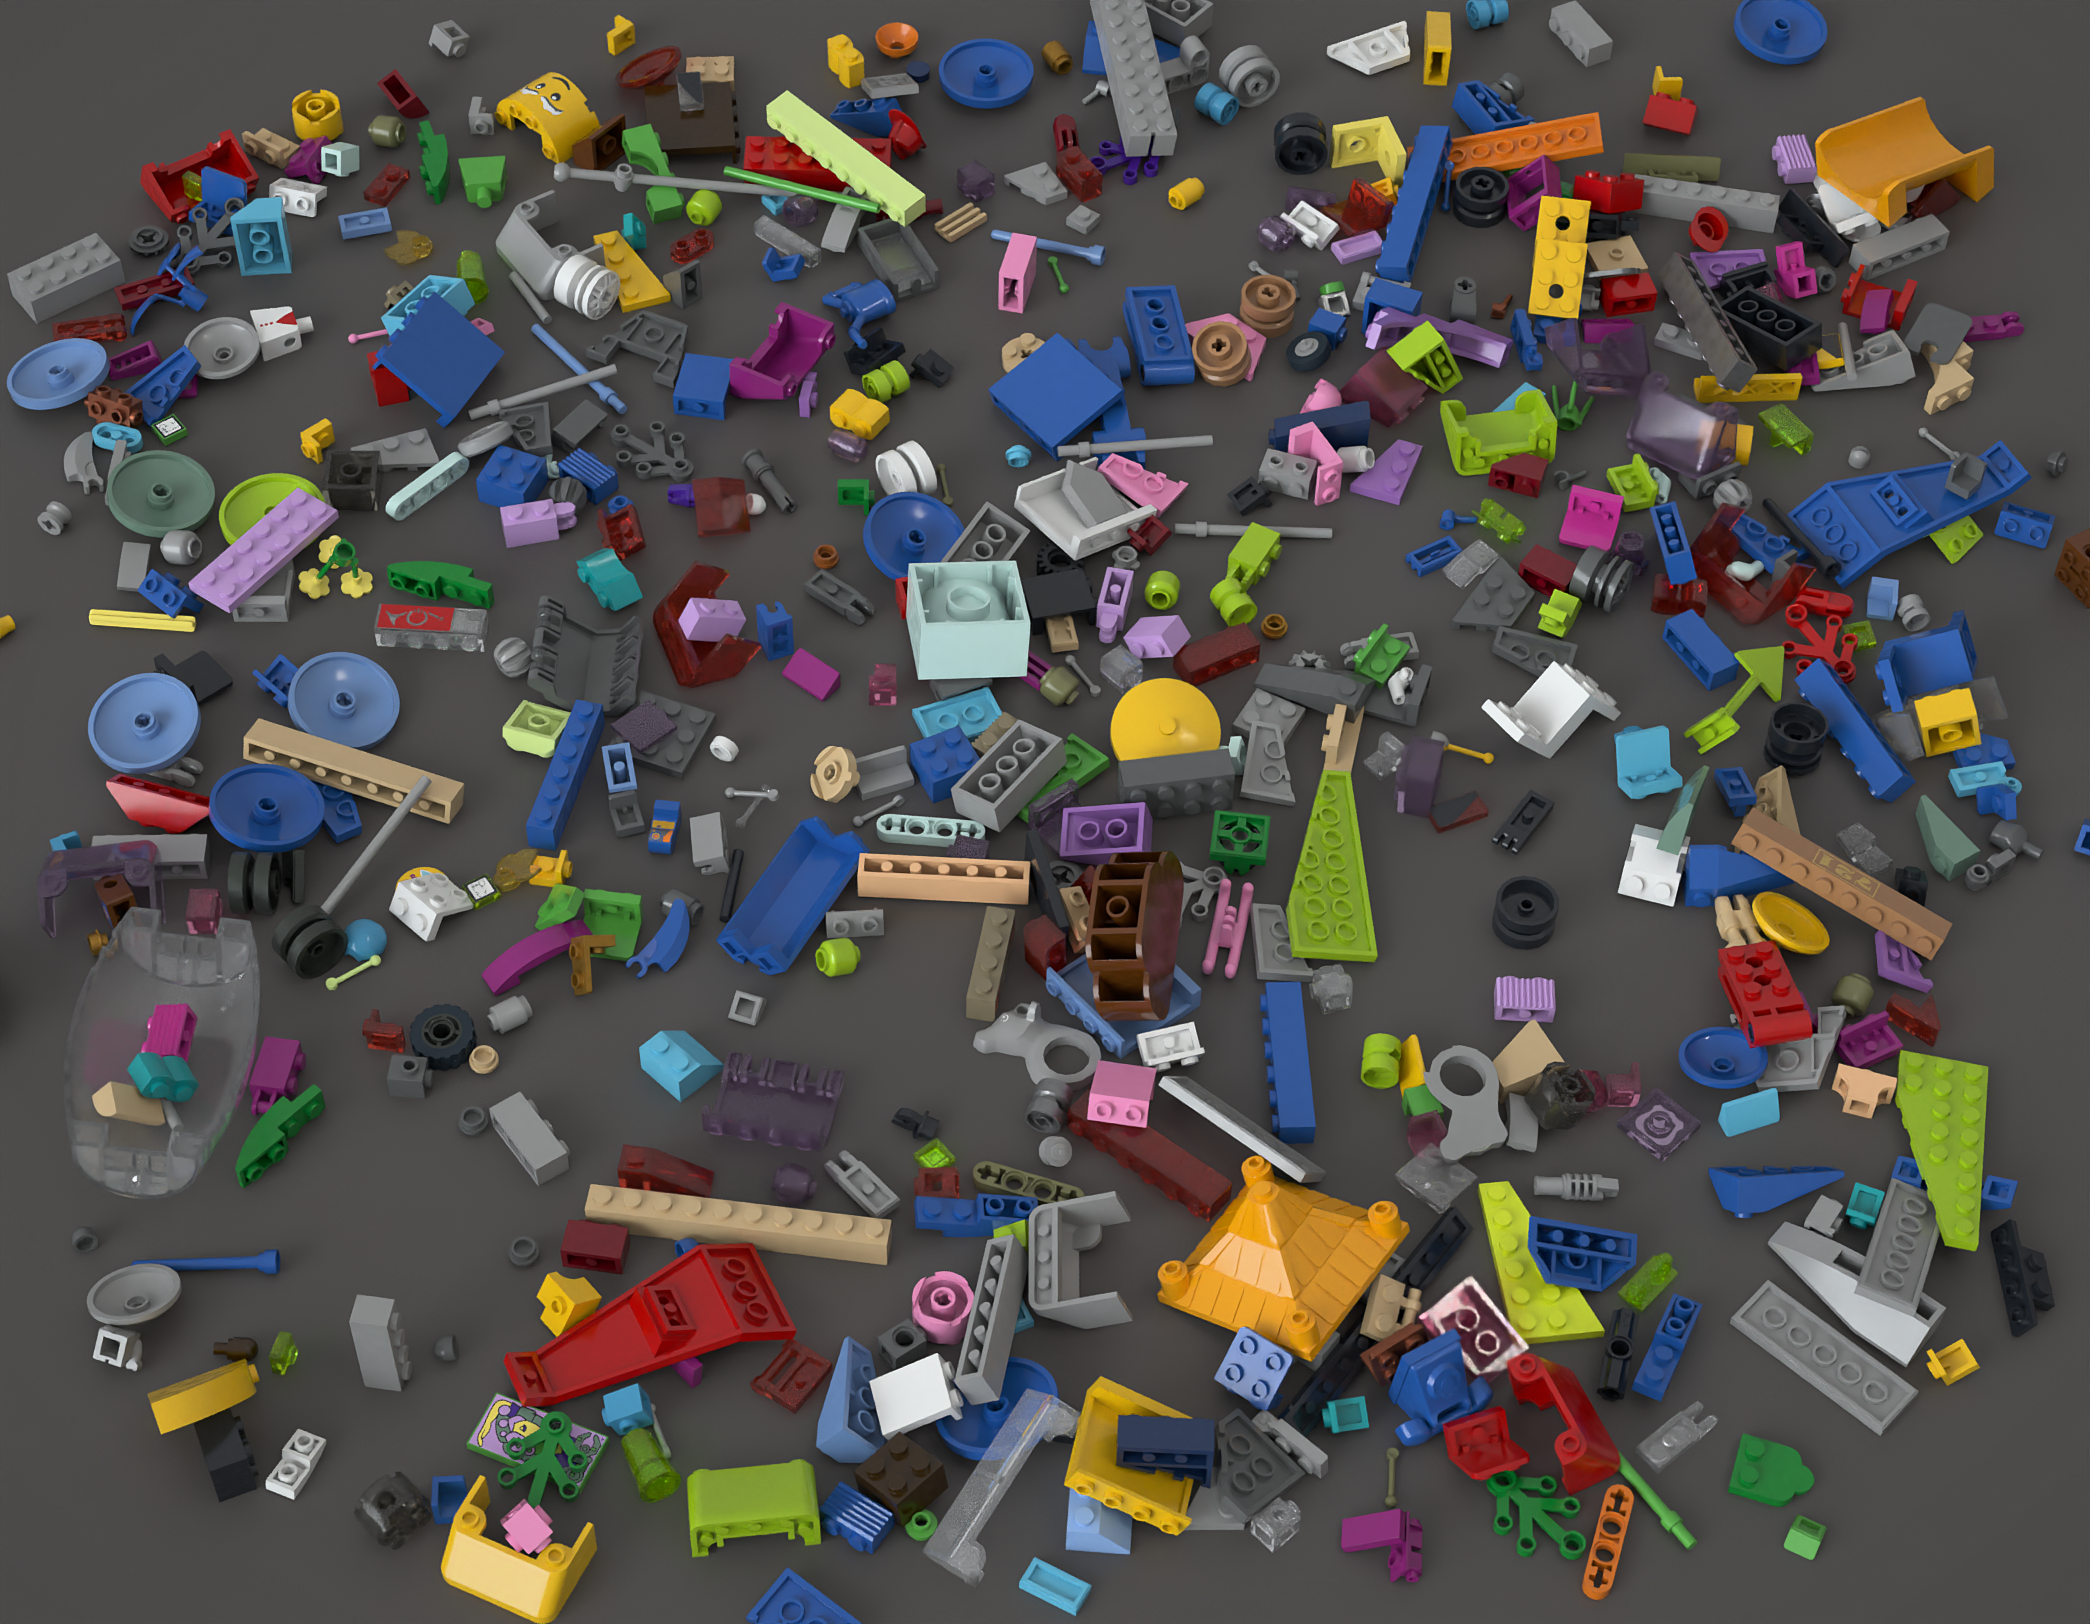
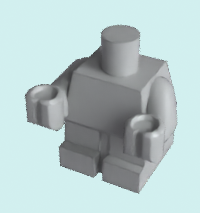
M106 1325L99 1328L93 1358L103 1362L109 1361V1364L118 1367L125 1366V1362L129 1360L126 1364L127 1369L135 1372L142 1368L140 1333L121 1326Z

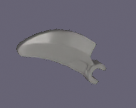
M85 432L77 437L68 446L63 459L64 473L67 481L83 482L84 492L87 495L90 494L89 488L92 486H97L100 492H104L103 479L98 476L93 462L92 449L94 440L92 432Z

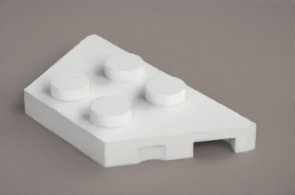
M1402 21L1327 46V55L1368 75L1409 62L1410 48L1406 31L1407 22Z

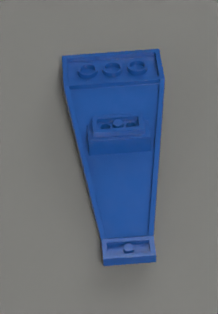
M1999 440L1982 455L1977 456L1978 459L1987 463V468L1981 487L1967 500L1945 488L1951 464L1954 462L1948 461L1827 482L1789 512L1787 516L1825 556L1835 557L1842 565L1840 573L1834 579L1844 589L1886 555L2011 495L2032 477L2006 445Z

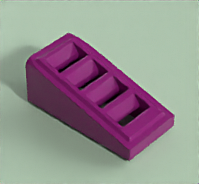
M150 340L108 358L110 362L109 375L112 381L149 373L163 362L160 352L154 342ZM120 364H121V367H122V368L117 369V366H116V365H120Z

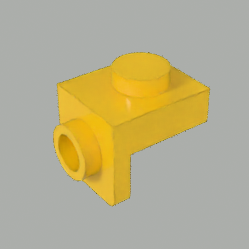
M1963 1339L1937 1353H1934L1932 1349L1926 1351L1931 1361L1926 1363L1935 1379L1942 1377L1947 1386L1980 1368Z

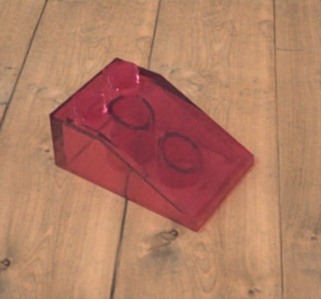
M1471 1275L1458 1282L1416 1318L1432 1339L1455 1328L1461 1337L1460 1344L1465 1371L1475 1380L1483 1376L1487 1383L1491 1382L1507 1368V1360L1525 1353L1530 1348Z

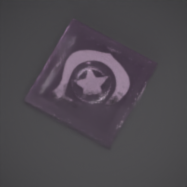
M1655 1087L1618 1120L1617 1127L1663 1162L1700 1129L1702 1122Z

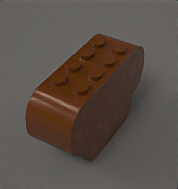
M1173 851L1115 852L1111 855L1109 863L1099 864L1095 870L1085 949L1088 967L1094 975L1093 996L1097 1012L1105 1021H1162L1168 1015L1184 893L1181 864Z

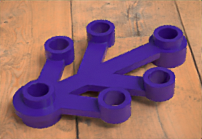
M1121 136L1120 145L1108 140L1100 142V155L1110 156L1113 153L1122 155L1108 160L1101 156L1091 157L1088 160L1089 174L1093 178H1101L1108 169L1130 162L1127 170L1123 172V182L1127 185H1134L1137 182V171L1144 156L1126 157ZM1154 136L1151 137L1147 155L1151 154ZM1150 156L1149 162L1144 164L1145 176H1157L1158 162L1161 156Z

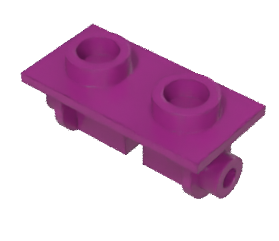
M1409 1511L1405 1512L1404 1543L1391 1545V1553L1388 1558L1390 1582H1394L1400 1576H1405L1408 1582H1417L1422 1575V1554L1413 1552L1411 1549L1417 1551L1422 1549L1423 1526L1418 1519H1410Z

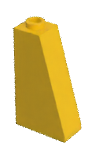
M1427 11L1424 32L1423 84L1447 86L1452 49L1450 13Z

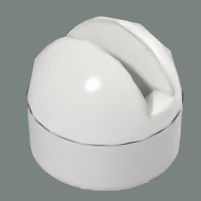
M749 493L744 501L745 513L751 515L763 513L766 509V502L763 497L758 494Z

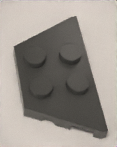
M1499 556L1452 619L1451 628L1460 629V625L1476 626V631L1493 630L1497 632L1499 626L1513 629L1533 602L1535 592L1505 559Z

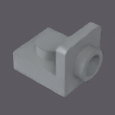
M473 96L468 114L470 133L494 135L493 114L488 113L487 107H483L482 97Z

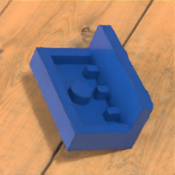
M151 569L138 588L139 593L172 618H176L184 606L197 613L204 606L196 598L198 594L191 591L186 585L183 588L178 585L181 580L169 572L164 575Z
M280 653L263 674L256 669L252 674L259 679L256 684L268 694L273 691L276 694L273 699L285 709L288 707L287 700L290 684L299 669Z

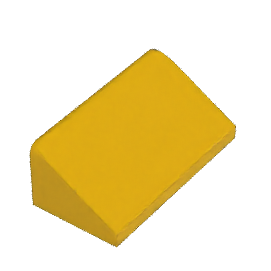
M1416 1034L1406 1039L1401 1047L1398 1081L1402 1098L1404 1089L1425 1085L1423 1072H1426Z

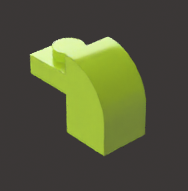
M1554 589L1548 605L1543 603L1539 610V615L1542 619L1538 628L1564 638L1571 629L1582 606V602L1577 597Z

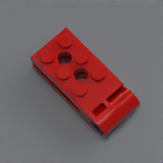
M1775 940L1718 949V959L1721 967H1718V978L1750 1048L1805 1040L1812 1037V1023L1807 1009H1804V1002Z

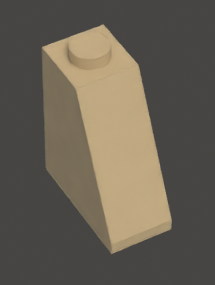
M1535 1019L1529 1021L1492 1062L1497 1070L1499 1079L1498 1101L1500 1104L1505 1103L1508 1093L1524 1095L1562 1078L1565 1062Z

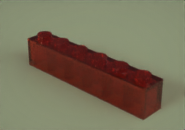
M1091 1087L1068 1109L1067 1126L1075 1135L1082 1136L1093 1143L1097 1150L1103 1153L1106 1152L1115 1158L1122 1167L1129 1168L1140 1175L1147 1184L1155 1185L1169 1199L1177 1200L1183 1204L1194 1216L1202 1217L1210 1222L1231 1199L1232 1182L1148 1125L1144 1128L1088 1120Z

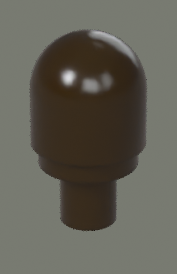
M249 1337L229 1338L228 1343L214 1342L213 1355H227V1360H232V1362L243 1359L250 1362L258 1354L256 1341Z

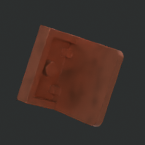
M1411 1322L1360 1354V1357L1382 1388L1388 1383L1392 1384L1401 1357L1429 1342V1339L1422 1324L1414 1325Z

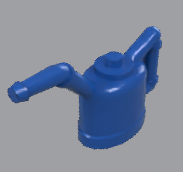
M873 279L863 285L860 282H852L846 287L829 292L822 298V302L825 305L840 309V314L843 318H846L849 322L853 321V324L848 328V335L862 349L867 347L866 340L860 335L863 324L885 315H890L896 311V303L891 292L878 279Z

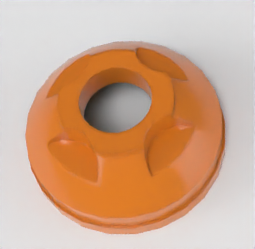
M889 23L882 26L876 32V44L882 53L890 56V58L899 59L916 49L918 33L916 29L908 24ZM893 47H901V48H903V49H891V48H893Z

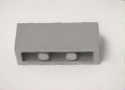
M1576 0L1552 8L1549 20L1550 29L1556 33L1564 45L1586 67L1610 59L1613 40Z
M518 1092L489 1108L492 1126L538 1186L569 1169L568 1156H570V1151L563 1140L558 1141L556 1139L551 1124L548 1120H542L539 1117V1111L531 1099L526 1100L523 1094Z

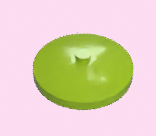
M271 473L250 478L232 489L221 504L219 521L223 536L232 545L297 488L325 503L324 497L313 483L296 475Z

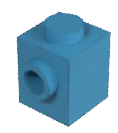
M638 1383L603 1395L605 1408L602 1409L603 1420L606 1426H611L619 1436L633 1434L640 1428L654 1424L650 1397Z

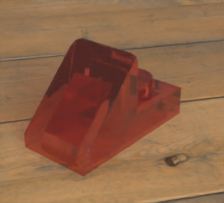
M1894 993L1889 998L1885 1009L1890 1015L1888 1020L1933 1047L1936 1044L1941 1029L1933 996L1930 995L1919 1008L1910 1000Z

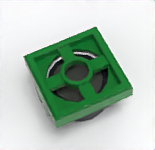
M1215 810L1209 860L1219 861L1228 874L1232 875L1234 871L1239 872L1240 876L1245 875L1256 865L1265 866L1271 816Z

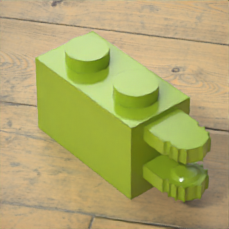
M1252 522L1228 557L1226 579H1241V585L1245 591L1252 584L1256 585L1261 576L1265 577L1273 559L1277 560L1282 551V545H1280L1281 533Z

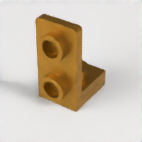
M583 935L571 938L569 955L573 964L571 985L575 996L592 993L590 955L604 954L605 948L616 946L615 935Z

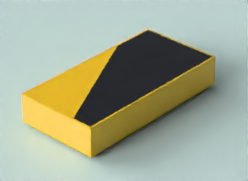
M1839 333L1822 336V348L1817 351L1818 367L1820 370L1844 366Z

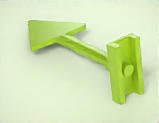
M1783 646L1742 650L1734 654L1736 659L1750 673V677L1724 708L1721 707L1689 727L1683 734L1686 738L1692 735L1701 745L1698 749L1700 754L1708 751L1738 731L1740 726L1732 718V715L1758 685L1765 690L1774 702L1781 700L1784 663Z

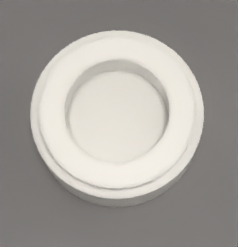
M716 736L710 744L711 752L717 758L726 762L733 761L739 752L736 744L723 736Z

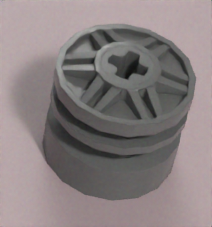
M1590 545L1582 555L1574 571L1569 587V595L1577 597L1583 602H1588L1595 594L1594 606L1601 608L1604 605V611L1613 613L1630 588L1635 568L1634 562L1629 560L1623 562L1622 557L1616 556L1608 565L1609 552Z

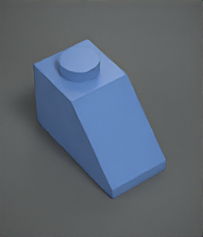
M629 742L602 746L609 793L637 789Z

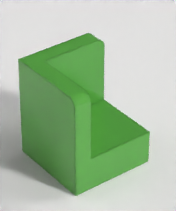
M1427 1085L1404 1089L1402 1108L1405 1115L1412 1114L1416 1121L1431 1118L1435 1128L1441 1127L1444 1111L1441 1103L1431 1094Z

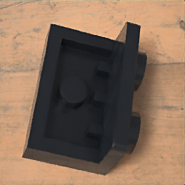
M877 327L863 337L867 342L865 349L859 348L858 344L854 343L844 351V356L851 373L863 376L875 369L880 370L881 366L893 360L897 361L898 357L904 354L906 350L903 343L887 340L883 328Z

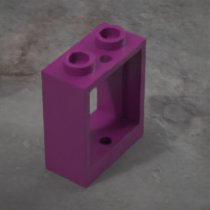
M1544 154L1507 178L1509 184L1507 198L1509 219L1524 232L1538 223L1541 196L1562 198L1559 167ZM1544 182V189L1526 200V193Z

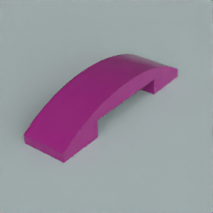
M583 920L568 921L545 928L521 940L501 954L481 974L482 978L496 997L521 983L519 975L567 949L569 951L571 938L593 934Z

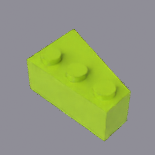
M1428 320L1422 325L1417 326L1410 334L1387 350L1388 354L1403 371L1409 372L1415 378L1425 381L1427 385L1442 394L1463 380L1444 338Z

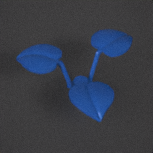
M178 242L163 260L156 274L161 275L166 268L173 275L172 281L177 279L184 286L178 294L181 300L157 293L151 295L135 312L130 324L131 335L134 336L135 325L143 312L158 299L178 304L182 308L188 305L196 312L204 305L209 296L194 286L184 276L185 266L198 256L204 254L198 245L186 254L176 271L171 268V261L178 258L181 254V243Z

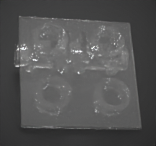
M1432 1143L1394 1175L1398 1178L1397 1180L1402 1188L1409 1190L1417 1199L1422 1196L1421 1202L1424 1204L1429 1201L1428 1205L1437 1214H1443L1448 1207H1452L1450 1203L1478 1178V1176L1458 1162L1453 1164L1446 1163L1439 1155V1148Z

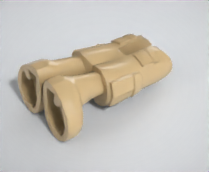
M1742 894L1733 896L1732 906L1728 896L1715 898L1716 924L1722 939L1728 941V945L1725 948L1747 945L1745 940H1748V944L1767 941L1759 935L1761 928L1754 917L1748 899Z

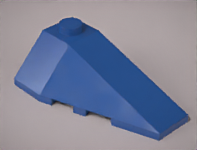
M1089 21L1082 73L1107 75L1095 22ZM1154 39L1160 63L1180 57V48Z
M1746 1166L1710 1167L1708 1169V1174L1723 1209L1734 1212L1735 1217L1751 1218L1753 1213L1766 1212L1844 1177L1843 1170L1830 1166H1791L1790 1172L1787 1168L1763 1166V1172L1757 1169H1746Z

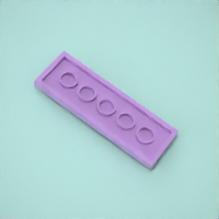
M300 488L295 489L188 583L190 590L226 612L231 613L339 518L338 510Z

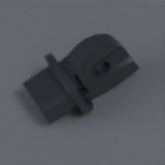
M900 1108L894 1114L891 1122L912 1131V1136L915 1139L921 1136L931 1141L940 1121L928 1116L929 1111L927 1110L924 1116H921L912 1109Z

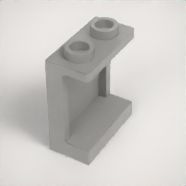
M293 559L232 611L234 622H288L295 580Z

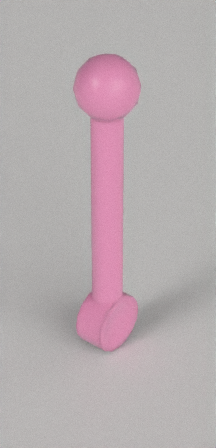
M384 329L361 335L350 334L348 340L350 343L355 344L358 340L385 335L388 332Z

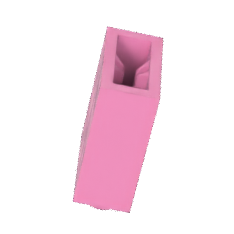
M1012 233L999 271V310L1023 314L1036 275L1037 237Z

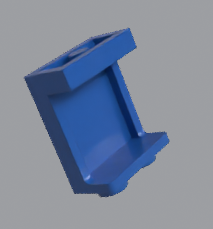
M686 353L673 393L674 414L725 420L726 399L730 389L729 364L733 359Z

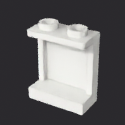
M936 1353L869 1381L882 1435L888 1441L899 1431L904 1434L947 1415H952L956 1420L963 1418L960 1407L964 1403L959 1390L954 1386L953 1380H955L956 1372L950 1361L946 1362Z

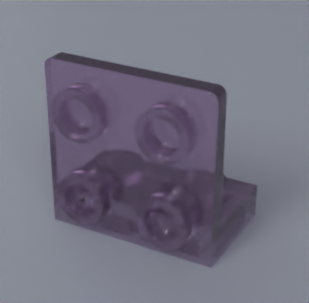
M1073 779L1068 780L1028 806V827L1031 830L1036 829L1039 832L1040 838L1059 857L1063 808L1082 807L1078 803L1079 784Z

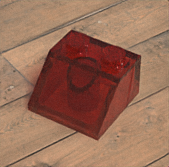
M712 477L692 480L698 538L751 531L744 479Z

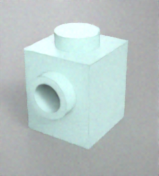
M337 142L321 147L322 171L345 177L349 176V173L359 170V146Z

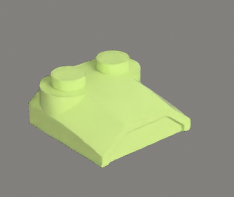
M523 700L503 726L502 736L506 739L507 745L516 751H525L544 758L552 757L555 754L571 712Z

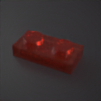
M388 163L363 192L364 200L386 207L408 181L410 171Z

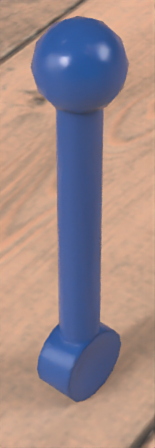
M1452 161L1445 163L1447 172L1444 202L1441 204V209L1445 212L1450 209L1448 201L1451 171L1455 167Z

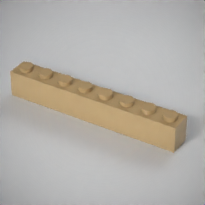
M258 719L244 736L243 759L259 764L284 766L303 774L312 781L397 808L419 779L425 775L432 782L411 808L410 812L450 824L463 805L464 783L263 719Z

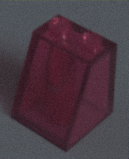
M1382 347L1352 376L1339 392L1344 404L1369 401L1370 418L1389 428L1395 421L1400 424L1410 414L1407 409L1411 407L1415 410L1424 401L1422 394L1428 387L1420 379L1415 378L1413 374L1403 371L1388 354L1387 350L1389 348Z

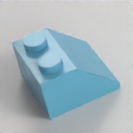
M660 1031L639 1047L641 1068L680 1102L724 1069V1064L686 1031Z

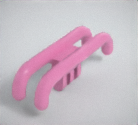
M1226 878L1220 882L1217 905L1205 959L1202 963V971L1207 975L1211 974L1214 970L1218 948H1230L1227 965L1225 966V976L1232 979L1236 976L1254 887L1249 882L1243 885L1236 920L1237 909L1233 906H1228L1231 881Z

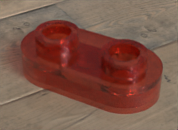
M699 228L674 241L670 246L671 259L676 263L685 264L710 251L714 247L713 233L708 229Z

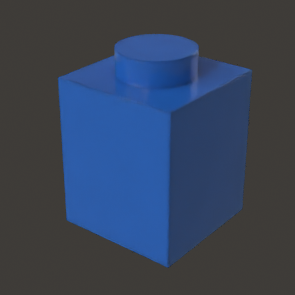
M1318 308L1308 324V332L1314 331L1324 334L1331 345L1332 351H1335L1340 342L1343 343L1347 337L1348 329L1345 328L1346 317Z

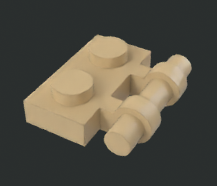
M1377 1274L1372 1281L1360 1333L1381 1342L1411 1322L1414 1324L1416 1314H1420L1422 1303L1419 1302L1422 1291L1410 1288L1407 1299L1403 1297L1405 1284L1383 1274ZM1399 1309L1404 1311L1401 1324L1396 1323Z

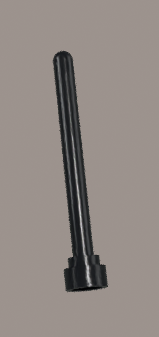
M1765 498L1762 504L1766 510L1817 562L1818 572L1827 580L1835 578L1842 569V565L1833 556H1825L1772 499Z

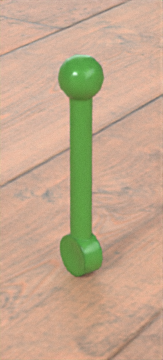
M1049 257L1048 265L1054 269L1060 283V291L1062 293L1068 292L1069 286L1064 282L1057 266L1058 259L1056 257Z

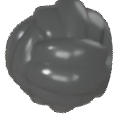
M1825 266L1815 269L1817 292L1829 293L1835 287L1837 281L1835 271Z

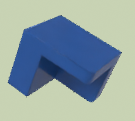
M465 1476L432 1477L431 1507L435 1524L453 1523L455 1514L468 1495Z

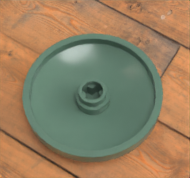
M153 450L134 454L124 459L114 468L107 483V502L115 518L130 530L150 537L164 538L172 530L192 532L209 518L214 507L215 488L209 473L195 460L176 452Z

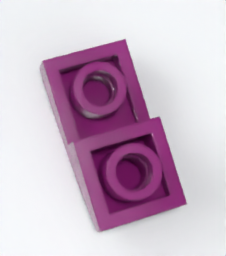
M1892 289L1867 291L1861 314L1860 333L1879 334L1886 331L1890 321L1889 308L1894 298Z

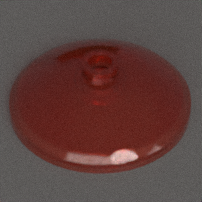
M665 46L649 51L625 65L616 75V82L622 88L643 90L644 86L663 85L664 81L672 75L680 63L682 53L677 46Z

